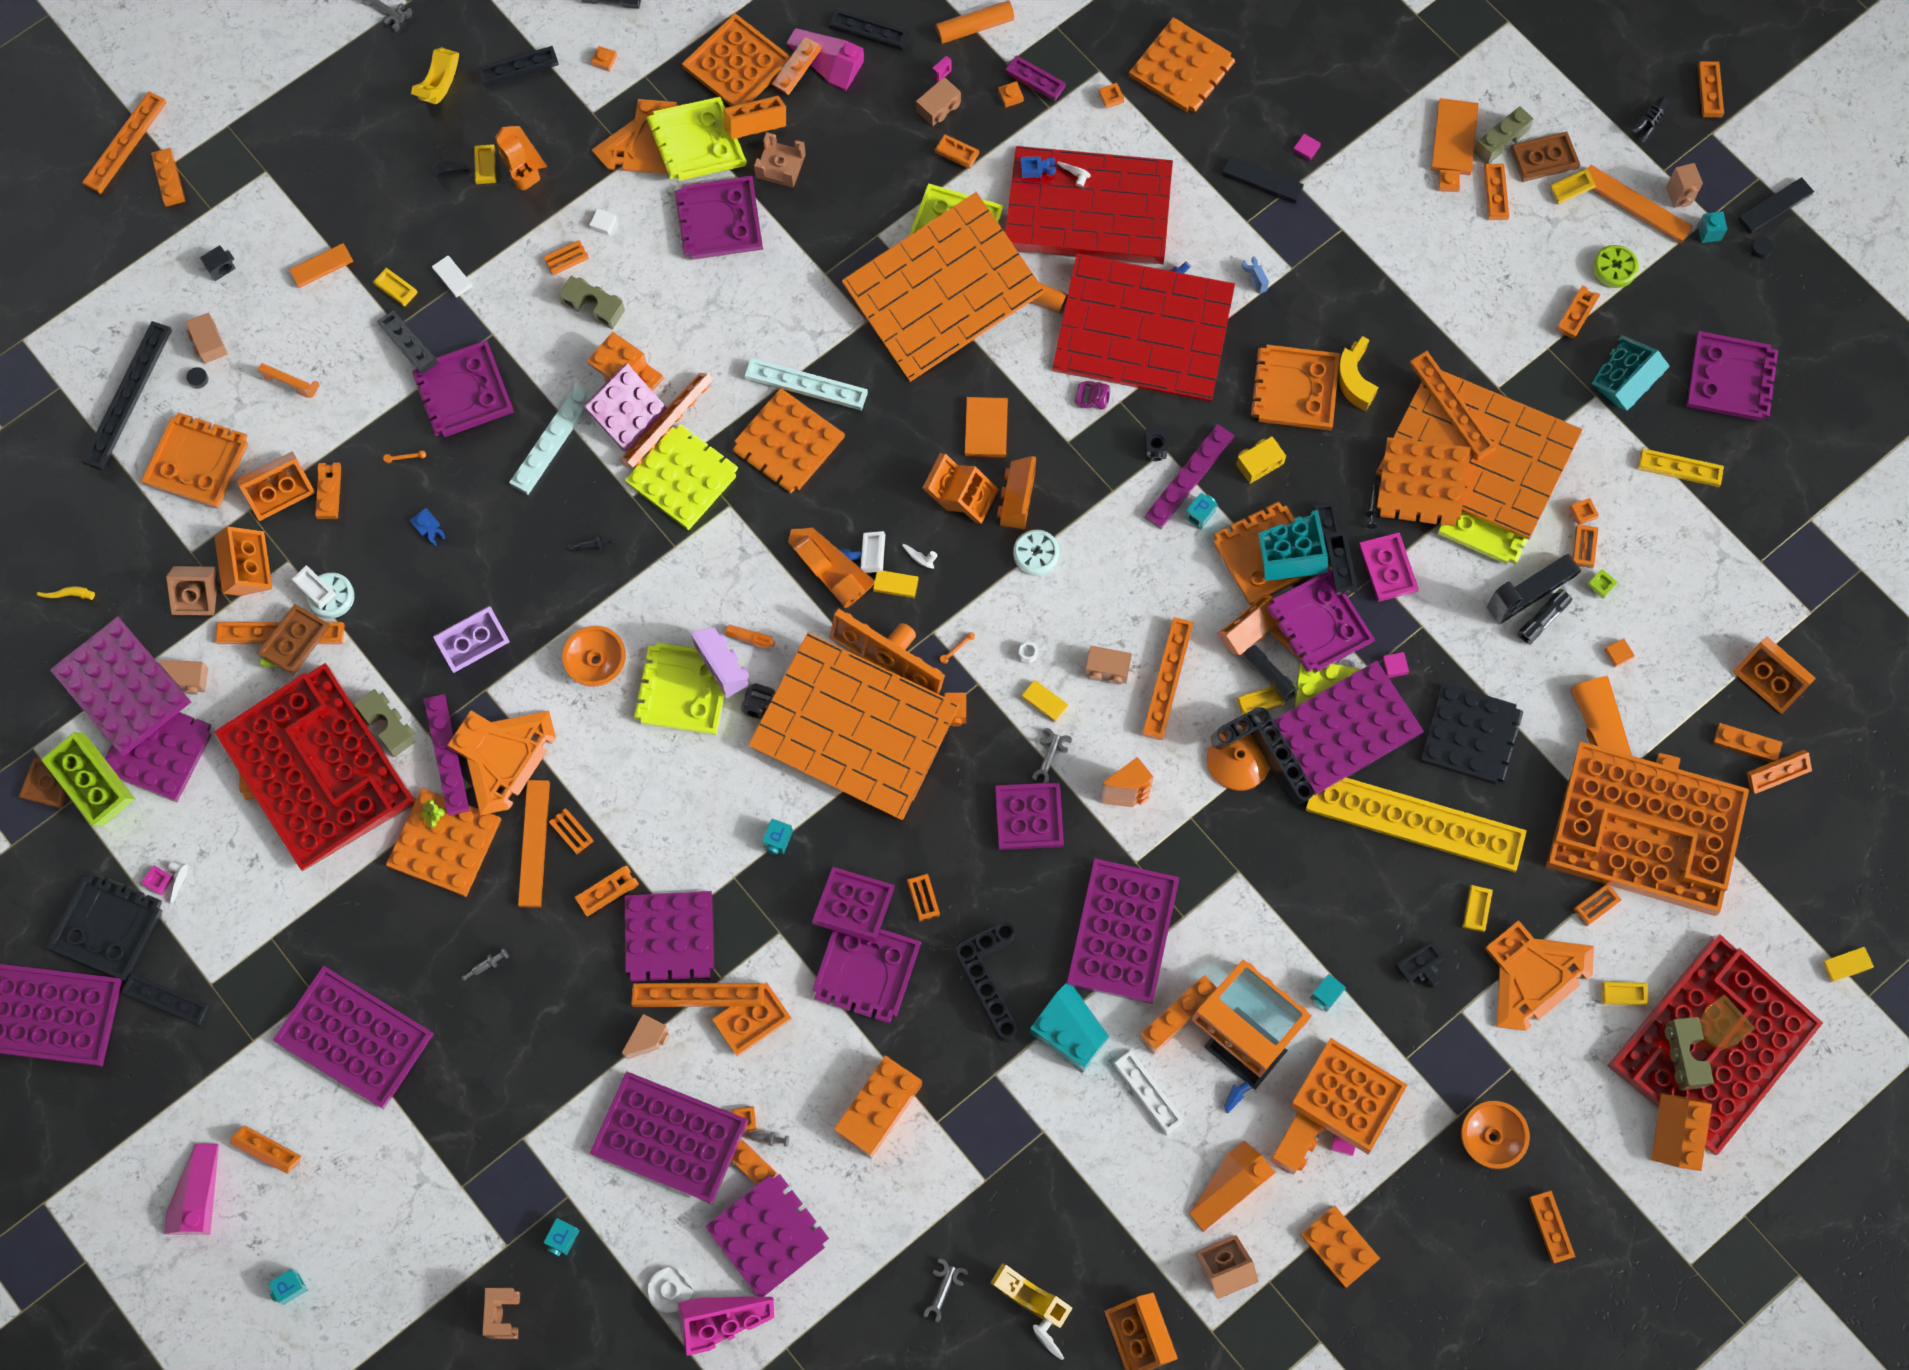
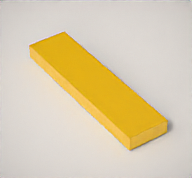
M1642 448L1637 470L1720 487L1724 466Z

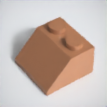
M173 566L166 576L171 614L214 615L217 595L215 567Z
M1237 1235L1195 1252L1206 1280L1217 1299L1259 1282L1254 1263Z

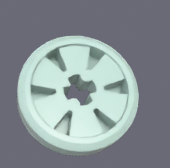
M1043 530L1027 531L1019 536L1015 542L1013 551L1014 561L1027 574H1046L1058 562V543L1051 534ZM1039 549L1040 553L1042 554H1037V556H1033V552L1031 551Z
M324 573L318 576L336 593V596L321 609L307 596L309 606L315 614L323 618L342 616L351 608L354 602L355 595L351 583L346 577L338 573Z

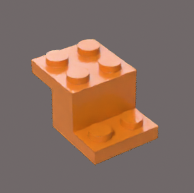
M613 331L587 360L589 366L604 376L605 382L625 363L636 372L652 391L664 379L661 373L647 364L645 354Z
M943 453L939 454L922 487L946 511L964 512L977 524H982L999 490L975 466L957 465L948 455Z

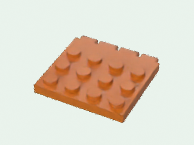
M1173 17L1130 70L1129 77L1183 111L1187 112L1190 110L1195 113L1203 103V100L1212 92L1214 86L1224 77L1225 72H1228L1235 63V60L1231 57V52Z
M1274 345L1259 348L1257 355L1258 365H1256L1255 382L1259 383L1254 384L1253 400L1255 401L1252 402L1251 416L1259 418L1258 422L1332 431L1340 353Z
M780 388L734 441L736 446L733 448V452L744 460L750 455L747 459L749 464L759 471L766 467L763 474L776 483L782 478L779 485L789 493H792L795 489L799 491L844 439L845 434Z
M178 412L175 418L171 417L141 482L143 485L219 509L248 447L246 441L247 434L232 430L230 433L229 428L217 424L212 426L211 422L198 418L193 420L192 416Z
M1387 437L1377 510H1381L1380 517L1395 519V513L1399 512L1400 520L1416 521V515H1421L1420 522L1437 524V517L1441 518V525L1455 526L1456 520H1461L1471 447Z
M1279 501L1265 508L1267 515L1264 510H1260L1248 516L1249 524L1244 518L1229 525L1231 533L1227 527L1213 533L1215 538L1213 545L1249 606L1263 595L1271 596L1312 576L1265 581L1258 533L1280 524L1285 526L1294 522V517L1288 507H1282Z

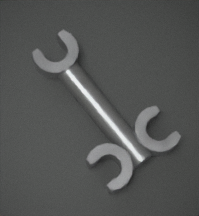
M362 0L365 6L373 5L387 14L389 17L385 19V25L388 27L391 23H395L392 26L394 32L400 29V23L404 19L412 16L410 8L402 12L405 9L403 3L397 6L396 12L380 0Z
M1044 728L1043 733L1048 734L1050 738L1047 740L1040 738L1039 743L1044 746L1049 745L1040 770L1033 774V782L1036 781L1038 776H1043L1045 778L1043 783H1048V771L1057 748L1061 752L1067 753L1068 748L1064 747L1062 743L1065 741L1071 743L1072 738L1068 735L1061 737L1058 734H1054L1051 729Z
M938 1259V1263L944 1266V1270L942 1272L933 1271L935 1276L943 1277V1280L932 1306L928 1307L924 1312L925 1318L928 1317L929 1312H936V1323L941 1319L940 1308L952 1280L956 1285L963 1286V1282L957 1280V1275L959 1273L968 1274V1271L964 1268L956 1269L948 1266V1263L943 1259Z

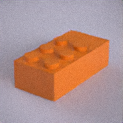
M885 1055L834 1128L835 1134L872 1159L921 1088L922 1080Z

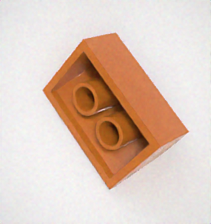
M293 451L237 479L239 487L259 521L315 493Z
M1031 456L1011 461L1010 468H1006L1004 480L1007 481V486L1002 487L1001 499H1004L1003 506H999L997 518H1001L1000 526L1025 530L1035 477L1036 457Z
M227 526L214 536L222 594L243 596L272 589L264 531Z
M1768 636L1733 671L1781 714L1816 679Z
M1136 757L1103 782L1100 801L1103 804L1134 807L1139 804L1140 806L1150 798L1149 795L1154 776L1141 760Z
M1661 1093L1651 1160L1678 1168L1702 1171L1712 1104L1706 1100Z
M1154 1293L1133 1298L1104 1311L1125 1370H1151L1178 1359Z

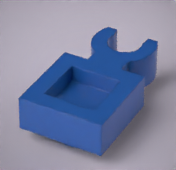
M1040 156L1021 157L1022 178L1042 177L1043 172L1048 175L1055 174L1056 167H1049L1055 165L1054 158H1047L1045 161H1041Z
M427 508L410 519L411 524L423 538L428 535L432 545H437L434 537L437 535L445 539L443 531L436 529L440 526L438 521Z

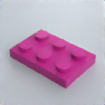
M1400 533L1359 543V549L1378 602L1418 592L1419 588Z

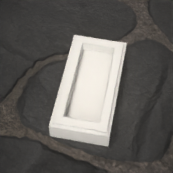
M446 256L432 266L435 273L456 298L473 287L449 256Z
M883 531L863 533L861 569L865 573L883 572L885 534Z
M307 565L291 579L320 609L336 596L335 592Z

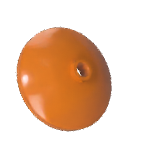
M587 626L579 629L566 641L562 652V662L567 674L575 682L588 687L603 686L613 681L623 670L626 661V650L623 641L614 631L603 626ZM594 659H600L598 663H593Z
M1219 734L1221 740L1226 741L1225 736ZM1252 735L1222 750L1216 749L1212 745L1208 749L1207 766L1209 772L1217 783L1227 789L1235 791L1252 789L1266 778L1270 770L1268 762ZM1239 752L1243 753V754H1244V757H1243V758H1239V757L1237 756V753H1239Z
M1500 1101L1481 1103L1467 1114L1462 1124L1461 1137L1466 1152L1475 1162L1491 1169L1508 1168L1516 1164L1528 1149L1530 1133L1527 1122L1516 1108ZM1489 1134H1494L1496 1141H1491Z

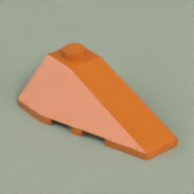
M1244 1140L1226 1155L1189 1215L1204 1232L1272 1178L1276 1172L1263 1156Z

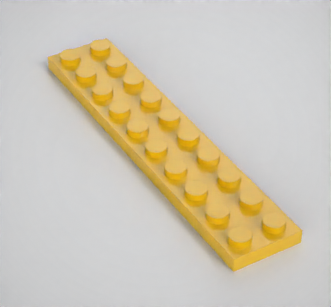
M1349 778L1343 779L1316 796L1313 794L1308 800L1305 810L1514 873L1517 871L1527 831Z

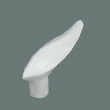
M1057 162L1061 167L1078 177L1076 182L1078 187L1082 188L1086 179L1091 176L1089 172L1082 168Z
M905 544L902 545L914 561L924 567L934 569L933 562L937 558L935 552L931 551L926 557Z
M171 862L168 866L169 870L175 872L171 903L174 902L178 890L186 877L187 863L179 865Z
M1043 1320L1039 1326L1033 1325L1035 1334L1041 1343L1052 1354L1063 1360L1064 1357L1054 1344L1052 1337L1046 1333L1051 1323Z

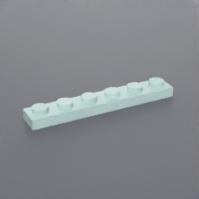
M754 358L750 359L745 373V379L861 411L868 394V390Z
M578 385L574 387L509 482L512 487L527 495L530 493L586 411L583 405L593 396L591 392Z

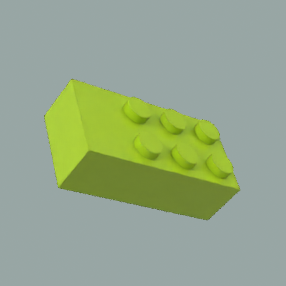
M73 732L41 759L92 826H105L136 800L85 733Z

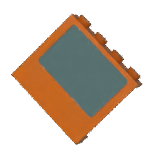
M1243 959L1196 1011L1191 1020L1258 1077H1261L1302 1027L1307 1024L1312 1015L1303 1006L1293 1001L1286 992L1276 987L1271 979L1264 977L1258 972L1254 965Z

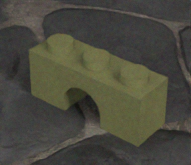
M1519 106L1477 141L1474 153L1485 164H1490L1501 155L1504 147L1511 140L1514 142L1518 141L1530 130L1534 118Z
M570 276L558 294L561 304L577 312L586 303L596 304L597 306L593 311L595 321L612 330L625 312L624 304L620 297L616 295L611 296L605 293L602 288L598 286L593 287L580 277Z
M373 689L355 702L354 705L370 726L379 720L388 721L387 728L378 736L392 755L396 757L415 743L412 737L415 733L408 724L403 726L400 722L402 716L395 708L392 710L387 704L390 701L384 693L378 694Z
M1699 1017L1674 1019L1665 1025V1036L1669 1040L1670 1058L1674 1062L1675 1080L1679 1084V1089L1705 1088L1713 1084L1714 1080L1709 1061H1698L1690 1053V1045L1704 1039Z

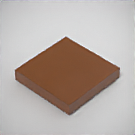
M34 757L19 798L61 809L67 792L43 761Z

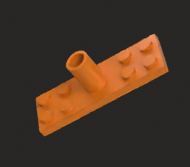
M840 609L836 611L829 635L830 639L857 656L940 694L945 675L937 668H933L925 663L921 658L915 657L906 651L907 647L916 637L914 630L910 626L901 623L888 638H885L872 630L867 624L853 618L849 613L843 612Z

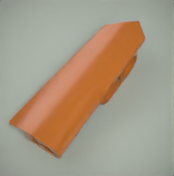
M519 126L502 127L495 137L501 158L509 168L514 186L518 190H526L540 180L538 169L546 168L547 165Z
M813 527L791 529L788 540L789 544L813 573L822 580L844 608L851 606L874 585L875 581Z
M1603 676L1591 679L1571 687L1572 696L1586 723V734L1590 744L1632 756L1609 677Z

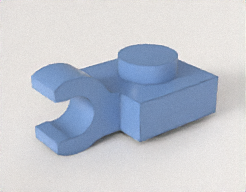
M1253 256L1251 259L1253 265H1247L1246 261L1243 260L1242 269L1252 274L1250 277L1252 286L1257 288L1260 294L1266 292L1269 280L1261 265L1258 266L1256 257Z

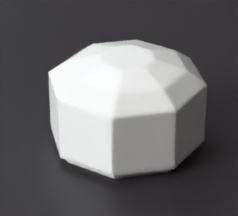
M1026 641L1019 646L1018 657L1021 662L1030 664L1037 659L1038 648L1035 643Z

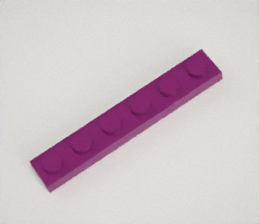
M1217 424L1145 514V519L1162 529L1234 439V435Z
M445 694L425 698L424 703L448 816L469 812L458 753L447 747L454 734Z

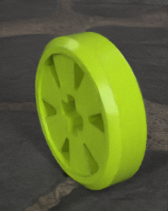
M1609 245L1602 248L1593 261L1595 277L1602 284L1612 288H1621L1629 285L1636 277L1639 269L1636 255L1630 249L1621 245ZM1617 264L1619 265V268H1617V267L1613 268V267H1612V265H1617Z

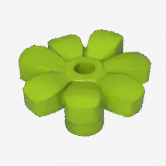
M428 800L423 803L425 811L421 812V817L426 818L425 824L430 828L435 827L436 821H439L440 817L445 815V811L443 808H438L434 804V800Z

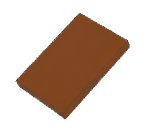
M1568 131L1513 144L1510 147L1523 182L1580 167V162Z
M294 604L257 654L294 676L328 631L330 624Z

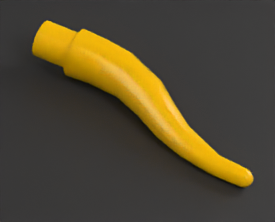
M74 586L65 587L52 593L37 592V595L44 598H60L72 595L92 600L95 593L87 590V588Z

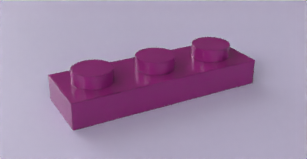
M1017 55L1006 68L1007 75L1053 101H1056L1066 86L1065 82Z

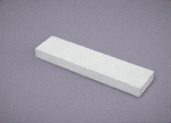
M1131 1050L1113 1062L1114 1067L1166 1136L1185 1122Z

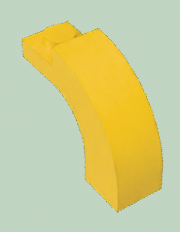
M442 47L433 50L428 75L422 83L412 86L411 94L418 96V99L433 104L439 103L446 95L453 81L459 53Z
M1362 336L1359 342L1355 341L1350 350L1344 349L1338 368V383L1344 396L1353 405L1366 412L1376 396L1378 387L1366 381L1360 375L1357 368V363L1369 343V339Z
M1005 1264L1000 1266L990 1282L1008 1298L1061 1328L1072 1310V1307L1057 1296L1035 1286Z

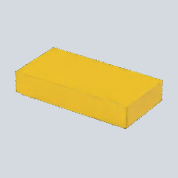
M494 144L474 146L476 184L496 183Z
M1587 168L1550 185L1558 205L1596 188Z
M385 268L373 281L376 287L403 307L417 294L415 288L388 268Z
M887 571L877 572L873 590L874 592L915 599L918 577Z
M1036 680L1022 694L1024 700L1054 722L1058 720L1068 707L1065 701Z
M1272 686L1236 698L1242 715L1257 707H1263L1269 711L1284 705L1282 698L1273 690Z
M1474 885L1470 886L1462 928L1485 932L1493 890Z
M1865 947L1822 962L1831 983L1874 967Z
M1601 983L1602 1005H1648L1647 983Z

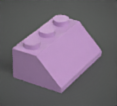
M490 605L433 636L453 673L510 642Z
M709 628L691 633L696 651L726 698L749 686L747 680L749 674L744 666L739 667L737 664L738 657L733 649L728 650L725 645L728 642L722 632L718 634L715 628Z

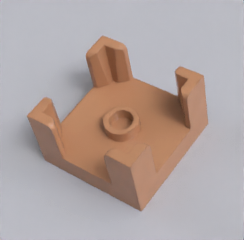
M766 132L763 141L764 152L761 160L757 158L754 165L756 178L794 188L806 155L804 142L795 140V148L777 143L776 135Z
M485 1288L483 1336L489 1339H518V1328L512 1327L511 1324H501L503 1318V1308L501 1305L519 1304L520 1292H514V1288Z

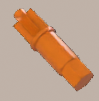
M731 624L727 626L725 633L726 636L766 649H770V646L774 647L776 641L772 640V636Z

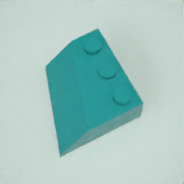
M1621 335L1618 339L1620 344L1616 349H1612L1609 354L1611 356L1609 362L1602 365L1591 384L1614 405L1628 410L1670 366L1658 350Z
M1318 509L1312 511L1311 515L1302 518L1300 516L1295 518L1294 522L1285 526L1280 524L1258 533L1265 581L1328 573V556Z
M1067 983L1055 994L1030 1028L1031 1035L1082 1072L1086 1070L1109 1038V1035L1075 988Z

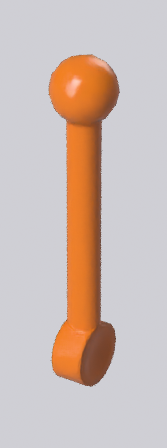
M421 450L418 453L398 456L386 454L383 460L385 463H390L392 460L414 457L425 458L426 452Z
M969 632L967 637L947 655L940 657V662L942 664L948 663V658L969 640H973L975 634Z

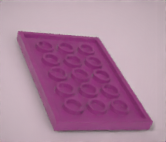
M118 616L50 669L123 757L191 703V700Z
M1378 661L1371 663L1274 719L1275 724L1306 774V778L1312 786L1315 796L1424 732Z
M1094 858L1067 984L1073 987L1153 1004L1179 877Z
M0 964V1054L103 1067L122 980L120 978Z
M323 966L273 1041L384 1110L434 1034Z
M626 1071L589 1154L713 1204L747 1126L748 1119Z

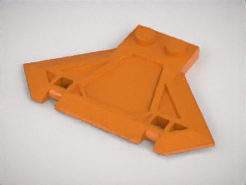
M638 99L635 119L593 148L592 152L607 169L615 170L617 164L623 165L622 170L668 174L665 167L666 164L663 162L653 136L654 131H651L647 117L653 115V111L678 106L677 102Z
M473 711L469 712L447 747L467 759L480 816L510 809L513 802L508 800L510 795L518 796L527 780H529L547 752L543 748L544 743L547 741L552 744L556 736L549 711L495 722H489ZM534 734L538 736L536 742L531 740ZM499 787L504 788L501 794L497 793Z
M1519 920L1484 948L1500 967L1496 1027L1527 1031L1532 1026L1528 1021L1531 1017L1534 1016L1537 1020H1540L1580 986L1577 981L1580 976L1588 980L1593 975L1594 946L1534 939ZM1571 965L1575 967V970L1572 972L1568 970V967ZM1524 1005L1527 1010L1522 1013L1519 1008Z

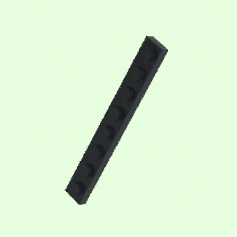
M151 321L82 460L84 465L104 470L172 332L169 326Z

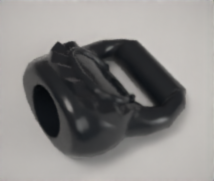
M757 683L752 684L746 690L745 699L741 704V711L749 717L762 719L776 693L775 690ZM752 691L770 696L771 698L766 700V698L752 695Z

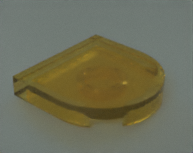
M1725 995L1707 1008L1700 1018L1704 1039L1717 1048H1731L1756 1029Z

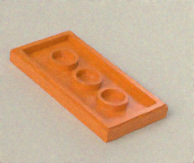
M1439 98L1431 170L1460 171V174L1471 175L1479 103Z

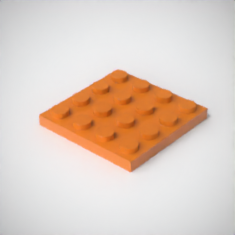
M735 13L682 63V68L732 107L752 102L774 81L790 59V56Z
M422 788L386 866L467 897L502 819L493 814L480 816L479 809L469 806V812L448 816L444 796ZM428 800H434V804L445 811V815L440 817L439 821H436V826L431 828L425 824L426 818L421 817V812L425 811L423 803Z
M1330 1038L1290 1107L1369 1155L1408 1085Z

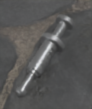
M502 948L501 953L494 957L491 954L487 955L488 959L474 966L471 972L461 977L462 980H467L473 974L478 975L491 966L497 967L496 962L503 957L506 959L509 957L507 951Z
M752 1132L750 1134L743 1133L742 1137H749L751 1141L769 1143V1146H773L774 1142L783 1143L784 1147H788L789 1136L786 1135L785 1138L775 1137V1132L770 1134Z

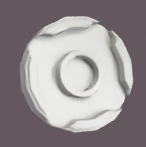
M674 1267L663 1268L657 1271L650 1279L647 1291L648 1298L652 1306L658 1311L666 1314L678 1313V1302L691 1300L693 1284L689 1276L681 1269Z

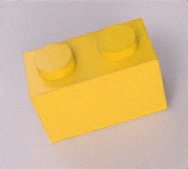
M1273 437L1267 440L1264 438L1257 442L1252 449H1245L1240 452L1236 465L1251 484L1283 465L1286 455Z

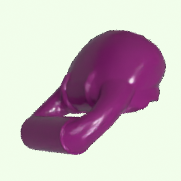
M1081 382L1078 384L1074 402L1081 408L1105 409L1109 402L1110 386L1101 382ZM1089 386L1091 388L1087 402L1082 403L1085 388Z

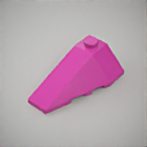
M795 28L786 45L795 52L805 37L818 43L822 49L810 64L815 72H819L829 84L847 91L864 62L863 48L846 40Z
M195 1144L166 1211L165 1235L211 1234L219 1144Z
M702 1297L678 1302L679 1323L687 1356L710 1351L716 1348L715 1344L725 1339L730 1341L736 1338L735 1334L745 1329L751 1330L775 1318L773 1297Z

